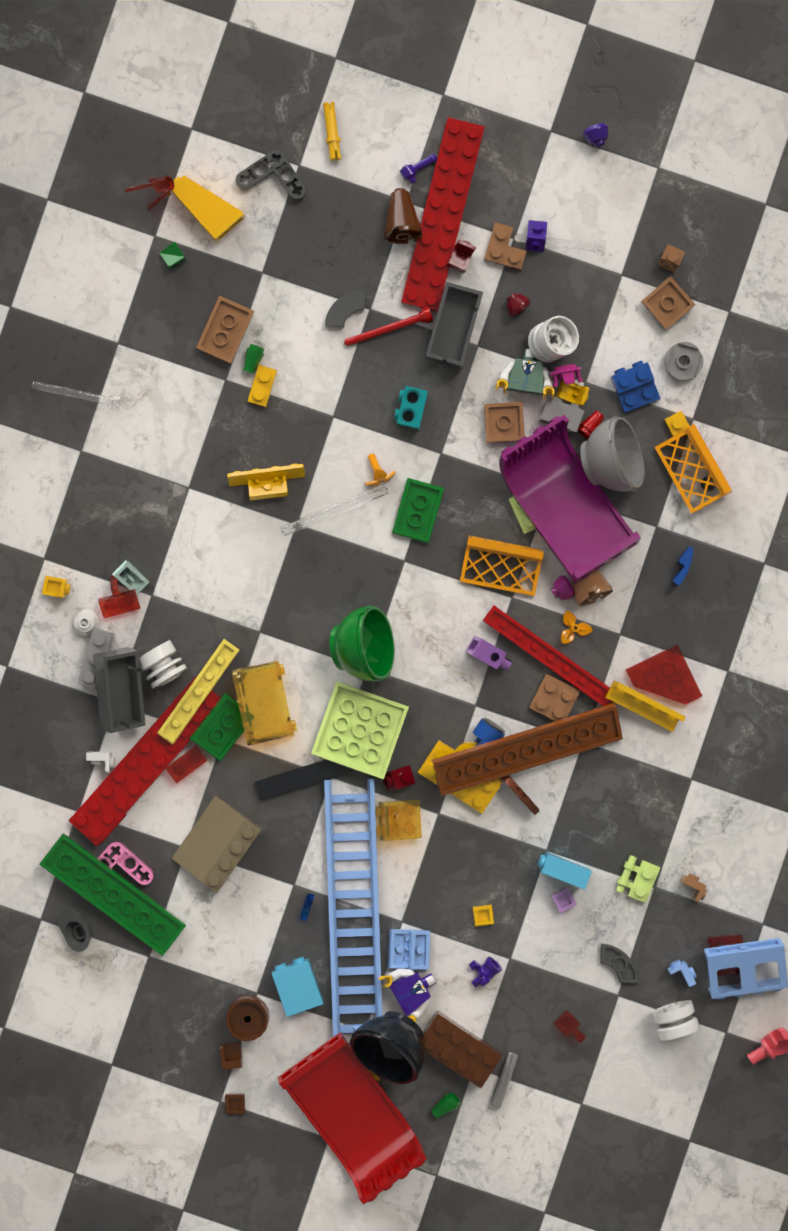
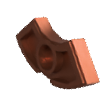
M509 775L501 777L528 809L536 815L539 812V808Z

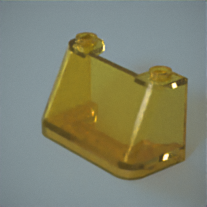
M278 660L232 670L247 745L294 736L297 726L296 721L291 720L282 680V675H286L284 664H280Z

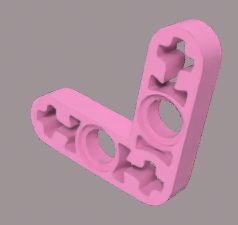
M121 842L111 843L98 857L99 860H106L111 869L117 863L141 885L149 884L154 878L152 869ZM112 846H119L121 854H115L112 857L115 860L113 863L105 854L107 853L109 856L113 852ZM127 858H133L136 861L134 868L130 869L125 865ZM139 865L142 866L139 870L143 873L149 872V880H141L142 875L139 872L136 875L133 873Z

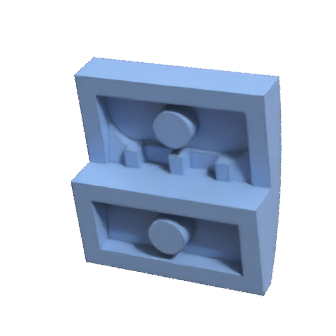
M389 929L388 968L429 969L431 931Z

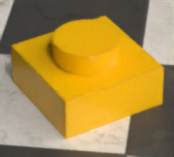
M682 411L664 419L672 437L689 427Z

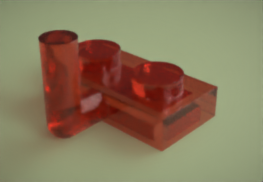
M111 576L110 589L112 595L98 599L103 618L141 609L136 590L133 589L120 593L118 579Z

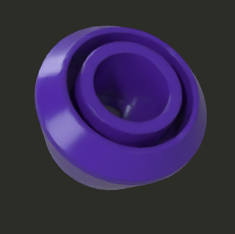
M604 123L590 126L584 130L583 137L590 145L595 147L605 144V140L608 139V126Z

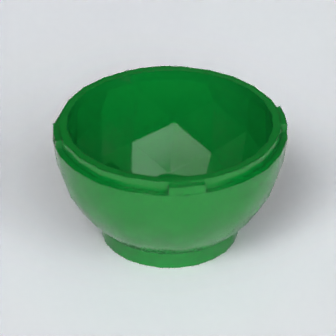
M373 605L357 608L350 612L339 625L333 627L330 634L329 647L332 660L339 670L346 671L357 679L370 682L383 681L389 677L394 663V638L389 620L381 609Z

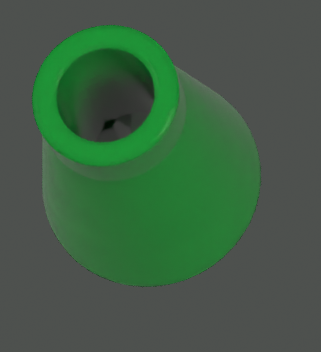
M250 344L246 350L243 370L254 374L255 369L265 355L263 353L265 349Z
M453 1092L446 1093L431 1111L438 1119L458 1109L461 1103Z

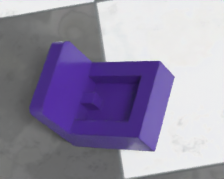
M528 220L526 250L544 252L548 222Z

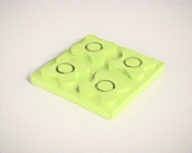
M336 681L311 754L384 780L409 707Z

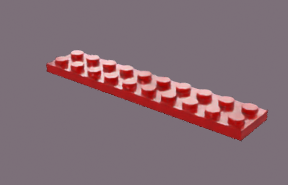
M450 117L447 118L421 222L423 236L416 241L401 301L403 304L419 308L429 307L431 311L435 312L439 310L449 271L447 264L456 244L485 126Z
M196 676L68 820L96 846L101 843L190 742L191 735L220 700V697L211 690L174 744H171L157 734L197 678Z

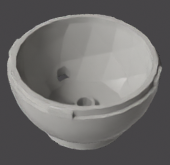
M614 416L605 420L593 430L588 440L581 444L580 454L583 469L593 485H601L618 492L636 491L642 486L645 477L642 450L632 426L625 418Z

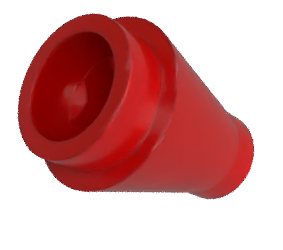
M596 410L581 422L577 430L579 434L588 439L593 430L604 419L603 414Z

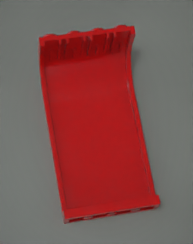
M341 1032L278 1076L279 1085L289 1093L348 1172L357 1189L359 1200L363 1205L375 1200L379 1193L390 1189L394 1182L404 1179L412 1169L422 1166L427 1159L418 1137L403 1114L372 1073L358 1061L351 1049V1045Z

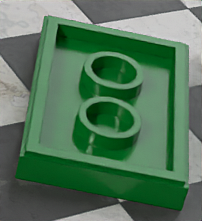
M407 478L392 533L429 544L444 488Z
M224 693L191 735L190 740L221 761L256 716Z

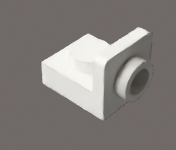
M112 752L86 753V761H91V764H103V761H105V772H111V768L115 767V757H112Z

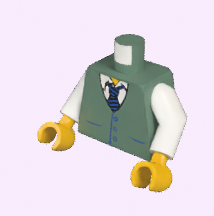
M525 349L523 359L516 358L515 362H510L503 369L495 387V391H497L498 387L503 388V393H506V390L535 395L543 394V399H546L548 394L554 399L555 394L552 379L547 368L543 366L542 362L535 361V357L530 349Z

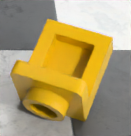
M562 379L556 397L566 402L583 406L588 399L589 387L580 386L576 383L565 385Z
M45 575L42 594L66 598V595L70 593L71 584H68V579Z

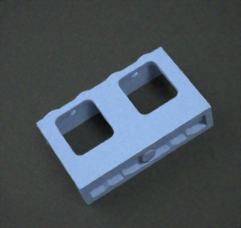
M781 938L704 949L710 985L708 991L712 999H724L728 996L740 997L749 993L760 994L764 991H780L788 988L785 949ZM778 963L779 978L756 981L755 966L757 964ZM733 967L739 968L741 983L718 986V970Z

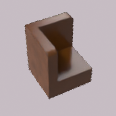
M240 1042L221 1044L220 1054L223 1070L242 1068L243 1059Z

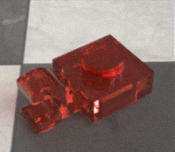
M567 1009L553 1022L566 1037L572 1034L580 1043L586 1038L577 1028L581 1023Z

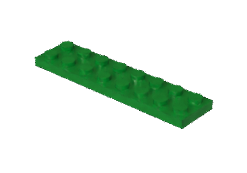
M62 833L39 863L40 866L162 956L186 927L183 921L64 833Z

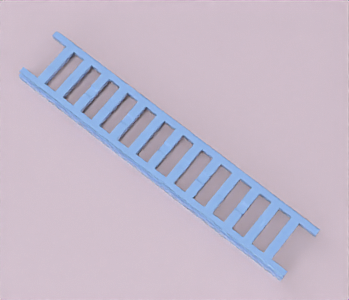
M367 778L368 794L332 795V781L324 780L333 1037L340 1032L354 1033L362 1025H340V1014L376 1013V1017L383 1016L381 980H378L381 976L374 778ZM368 802V813L333 814L332 803ZM369 821V832L333 833V822ZM369 840L370 851L334 852V841ZM370 859V870L335 871L334 860ZM371 878V889L335 891L336 879ZM370 897L372 899V908L336 910V899ZM372 917L373 928L337 929L336 918ZM373 936V947L337 948V937ZM374 955V966L338 967V956ZM374 974L375 985L339 986L338 976ZM375 994V1004L339 1006V995Z

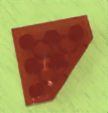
M678 644L625 669L633 687L685 705L702 697Z

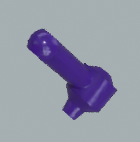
M432 154L414 165H404L399 172L404 180H408L413 184L416 182V172L436 162L437 156Z

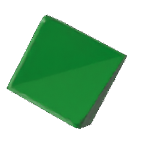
M176 242L171 243L160 252L169 269L186 260Z

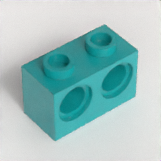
M405 386V390L400 391L398 401L402 403L400 409L396 408L394 416L398 426L419 430L428 391ZM409 394H416L418 401L410 403L407 400V396ZM410 412L414 418L412 421L406 422L403 420V414Z

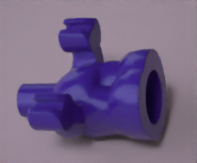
M490 956L486 958L482 966L475 960L469 964L472 970L477 971V977L472 981L475 987L479 985L484 987L486 984H489L496 974L502 971L500 964Z

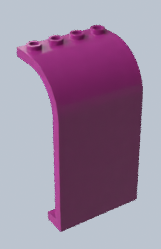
M564 414L561 417L556 416L551 419L544 428L542 426L534 430L533 435L528 438L526 436L521 438L514 447L511 448L509 446L505 448L500 455L499 467L512 496L571 579L577 584L639 544L641 537L637 532H632L600 486L593 485L587 478L582 461L569 440L567 434L569 420Z

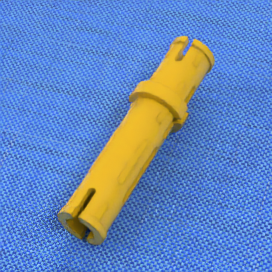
M325 102L323 107L330 161H334V159L339 161L342 159L339 145L341 138L338 137L335 102H330V104Z

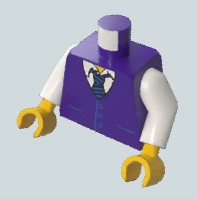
M397 969L388 975L380 976L378 980L385 979V984L381 987H390L405 1015H409V1018L417 1022L425 1013L430 1003L431 994L428 988L437 983L432 973L421 978L418 971Z

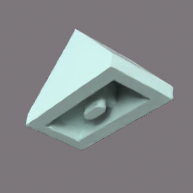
M126 560L112 574L136 596L149 583Z

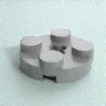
M680 342L672 346L667 351L664 359L666 372L676 380L686 381L693 379L700 373L703 367V356L698 347L690 342ZM683 356L687 357L686 360L689 361V364H685L684 367L679 362V359H682Z

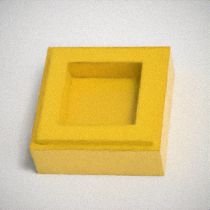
M492 904L473 907L475 927L494 924Z

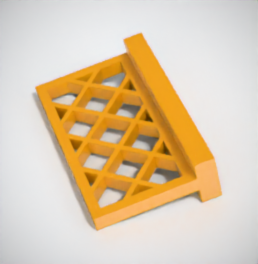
M695 424L655 447L691 514L733 492ZM688 435L691 440L689 448L678 446L681 437ZM667 445L674 447L672 458L664 456L660 449ZM677 448L687 451L685 461L674 459ZM690 452L698 453L700 456L698 465L687 462ZM673 461L684 464L681 474L673 473L671 470ZM686 465L697 467L694 478L684 475ZM699 468L709 472L707 481L696 479ZM682 478L693 480L690 491L684 490L680 486ZM696 481L706 484L703 494L693 492ZM708 486H716L720 494L714 497L706 496ZM692 494L702 497L701 504L695 508L690 503Z
M468 535L460 582L535 596L544 550ZM470 549L478 550L482 557L472 562L469 557ZM491 553L497 554L501 559L493 566H491L486 558ZM515 557L520 564L510 570L505 560ZM484 559L490 568L480 574L475 564ZM530 560L537 562L536 569L531 573L524 566ZM503 562L508 572L499 577L493 568ZM473 566L478 576L473 579L464 578L466 570ZM522 566L527 575L518 581L512 572ZM490 570H492L497 578L492 583L486 582L482 577ZM508 574H511L516 581L510 587L505 586L501 581ZM528 577L533 582L532 591L525 590L520 585Z

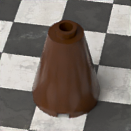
M397 188L390 195L384 239L388 238V242L393 244H408V240L414 239V242L422 238L423 233L410 193L404 188Z

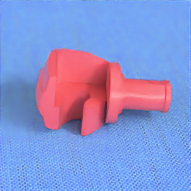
M784 1027L777 1028L761 1039V1047L747 1054L752 1064L755 1065V1063L767 1056L773 1060L776 1058L775 1056L788 1052V1031Z

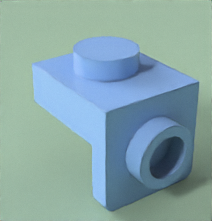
M676 960L667 968L670 975L681 971L689 987L696 984L694 979L697 976L693 968H688L684 960Z

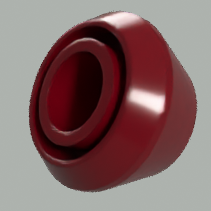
M513 293L506 299L508 302L506 308L511 317H516L530 305V299L521 293L518 295Z

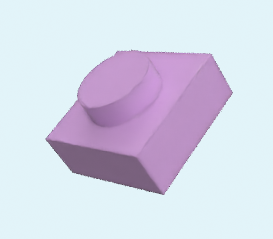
M568 887L551 895L560 913L577 905Z

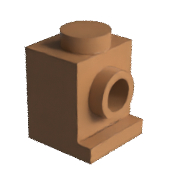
M668 244L664 249L658 266L675 273L685 251Z

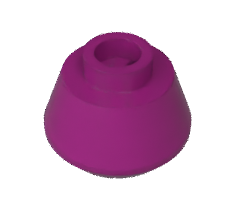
M560 575L554 581L551 591L556 599H573L575 592L566 576Z

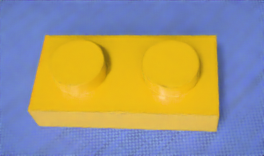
M258 365L248 398L249 403L267 407L277 370Z

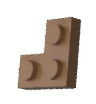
M495 222L484 260L521 271L526 251L508 246L513 227Z

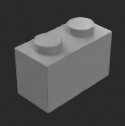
M554 396V399L548 397L539 421L549 424V421L554 417H561L565 414L569 420L567 431L575 434L584 410H581V406L578 404L570 403L568 405L563 403V399Z

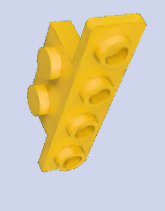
M291 464L282 467L273 466L267 469L235 471L227 474L229 486L231 487L248 484L250 501L288 496L286 479L305 477L303 464Z

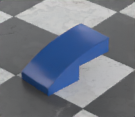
M688 546L677 560V563L682 568L671 581L676 586L681 585L690 568L693 556V548L691 546Z

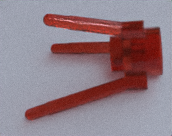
M169 175L149 178L148 181L151 183L126 188L125 192L154 186L158 193L163 194L147 207L150 210L165 197L171 195L170 191L174 189V181Z

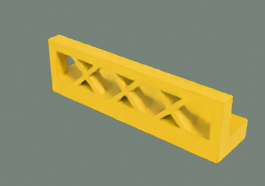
M613 681L605 698L671 732L674 731L679 720L684 722L686 716L617 681Z

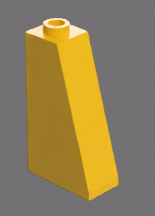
M185 175L181 178L177 177L171 182V192L216 243L245 218L241 210Z

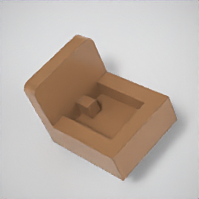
M691 873L688 876L683 874L680 881L697 890L693 900L699 903L700 899L703 900L706 896V885L699 882L700 878Z

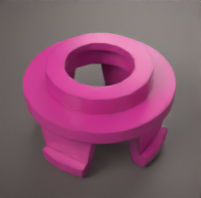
M576 364L555 367L554 371L550 372V376H553V387L558 386L557 375L560 382L562 379L564 380L565 385L575 383L574 371L578 383L583 382V378L580 376L581 367H576Z

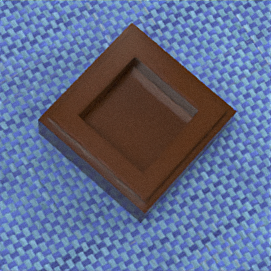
M245 1093L225 1094L226 1114H245Z

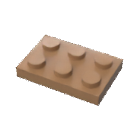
M219 296L196 349L232 364L254 315V311Z

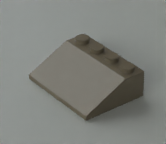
M215 795L172 859L204 885L218 893L263 828Z

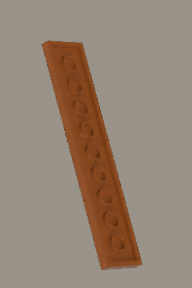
M615 703L433 759L432 764L439 793L441 796L622 740L623 736L617 706Z

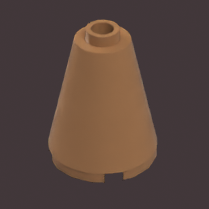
M599 569L577 584L573 581L575 598L579 606L595 603L596 599L600 597L604 599L613 592L612 586Z

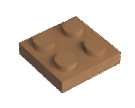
M671 276L641 301L665 330L670 328L695 306V303Z
M523 402L484 404L486 443L519 441L525 437Z
M545 674L529 708L554 721L567 718L580 690Z

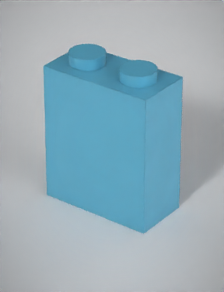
M547 851L544 855L541 854L537 864L541 873L582 889L586 888L592 873L588 867Z
M299 957L294 959L290 965L286 966L285 963L275 966L272 976L287 1017L324 1003L309 958Z

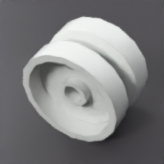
M691 1000L674 1002L657 1008L652 1012L654 1023L661 1024L656 1029L660 1040L680 1038L699 1030L700 1026L697 1017L691 1016L695 1012Z

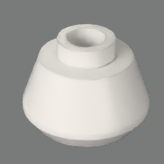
M82 610L73 619L74 629L80 635L89 636L92 634L93 628L98 629L99 618L91 610Z

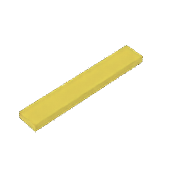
M223 639L157 734L171 744L175 743L240 651L238 648Z

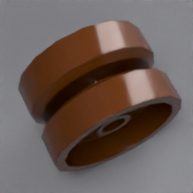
M240 996L234 1000L228 1009L226 1016L228 1030L239 1040L252 1041L259 1038L267 1028L270 1018L269 1008L257 996ZM248 1015L251 1017L250 1021H246V1018L244 1017Z

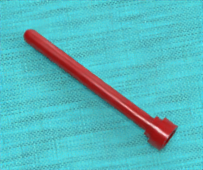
M429 307L423 308L418 315L344 340V344L350 346L418 322H426V324L433 322Z

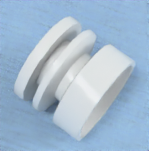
M555 316L536 325L531 329L528 336V345L531 353L536 359L546 363L556 361L571 354L576 350L579 343L577 327L570 319L564 316Z
M171 640L157 646L139 658L142 671L152 670V673L146 679L157 678L156 681L150 684L152 689L168 684L187 669L185 664L176 667V664L182 660L181 657L171 659V656L177 651Z

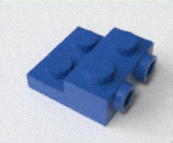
M642 360L632 364L633 368L625 370L624 367L614 371L615 375L611 376L624 413L661 399L648 362L643 364Z

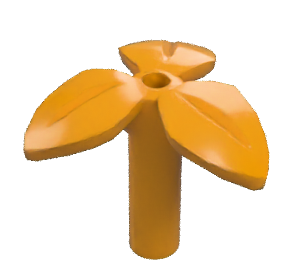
M375 454L368 455L369 462L374 471V481L366 482L365 485L379 486L381 482L386 483L393 478L396 471L387 475L380 468Z
M565 611L563 624L570 628L562 631L561 642L562 644L571 643L574 640V632H577L580 636H586L593 629L584 622L578 625L575 624L576 616L570 611Z

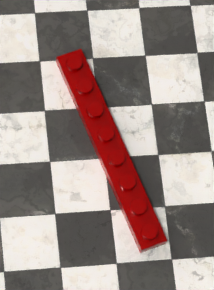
M495 605L492 606L482 621L600 705L606 706L613 703V701L605 698L610 688Z

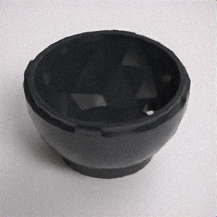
M389 1011L383 1016L366 1021L357 1028L350 1038L351 1049L358 1061L370 1072L386 1081L396 1084H409L418 1079L423 1067L424 1046L422 1041L424 1034L415 1021L399 1012Z

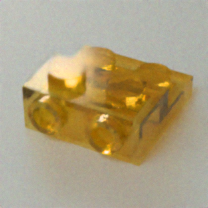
M420 800L378 802L379 806H376L375 813L376 817L379 818L380 825L377 826L376 833L380 840L393 841L422 838Z

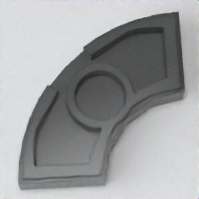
M366 290L352 291L337 299L328 311L325 326L344 327L347 318L352 313L364 310Z
M601 943L600 963L609 965L616 971L619 983L639 984L636 967L629 956L615 946Z

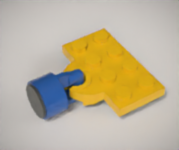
M481 718L473 731V734L477 736L474 742L466 741L454 750L438 740L418 773L437 785L432 764L433 759L503 738L506 734L505 730L495 722L487 718ZM498 778L450 794L483 814L503 781Z

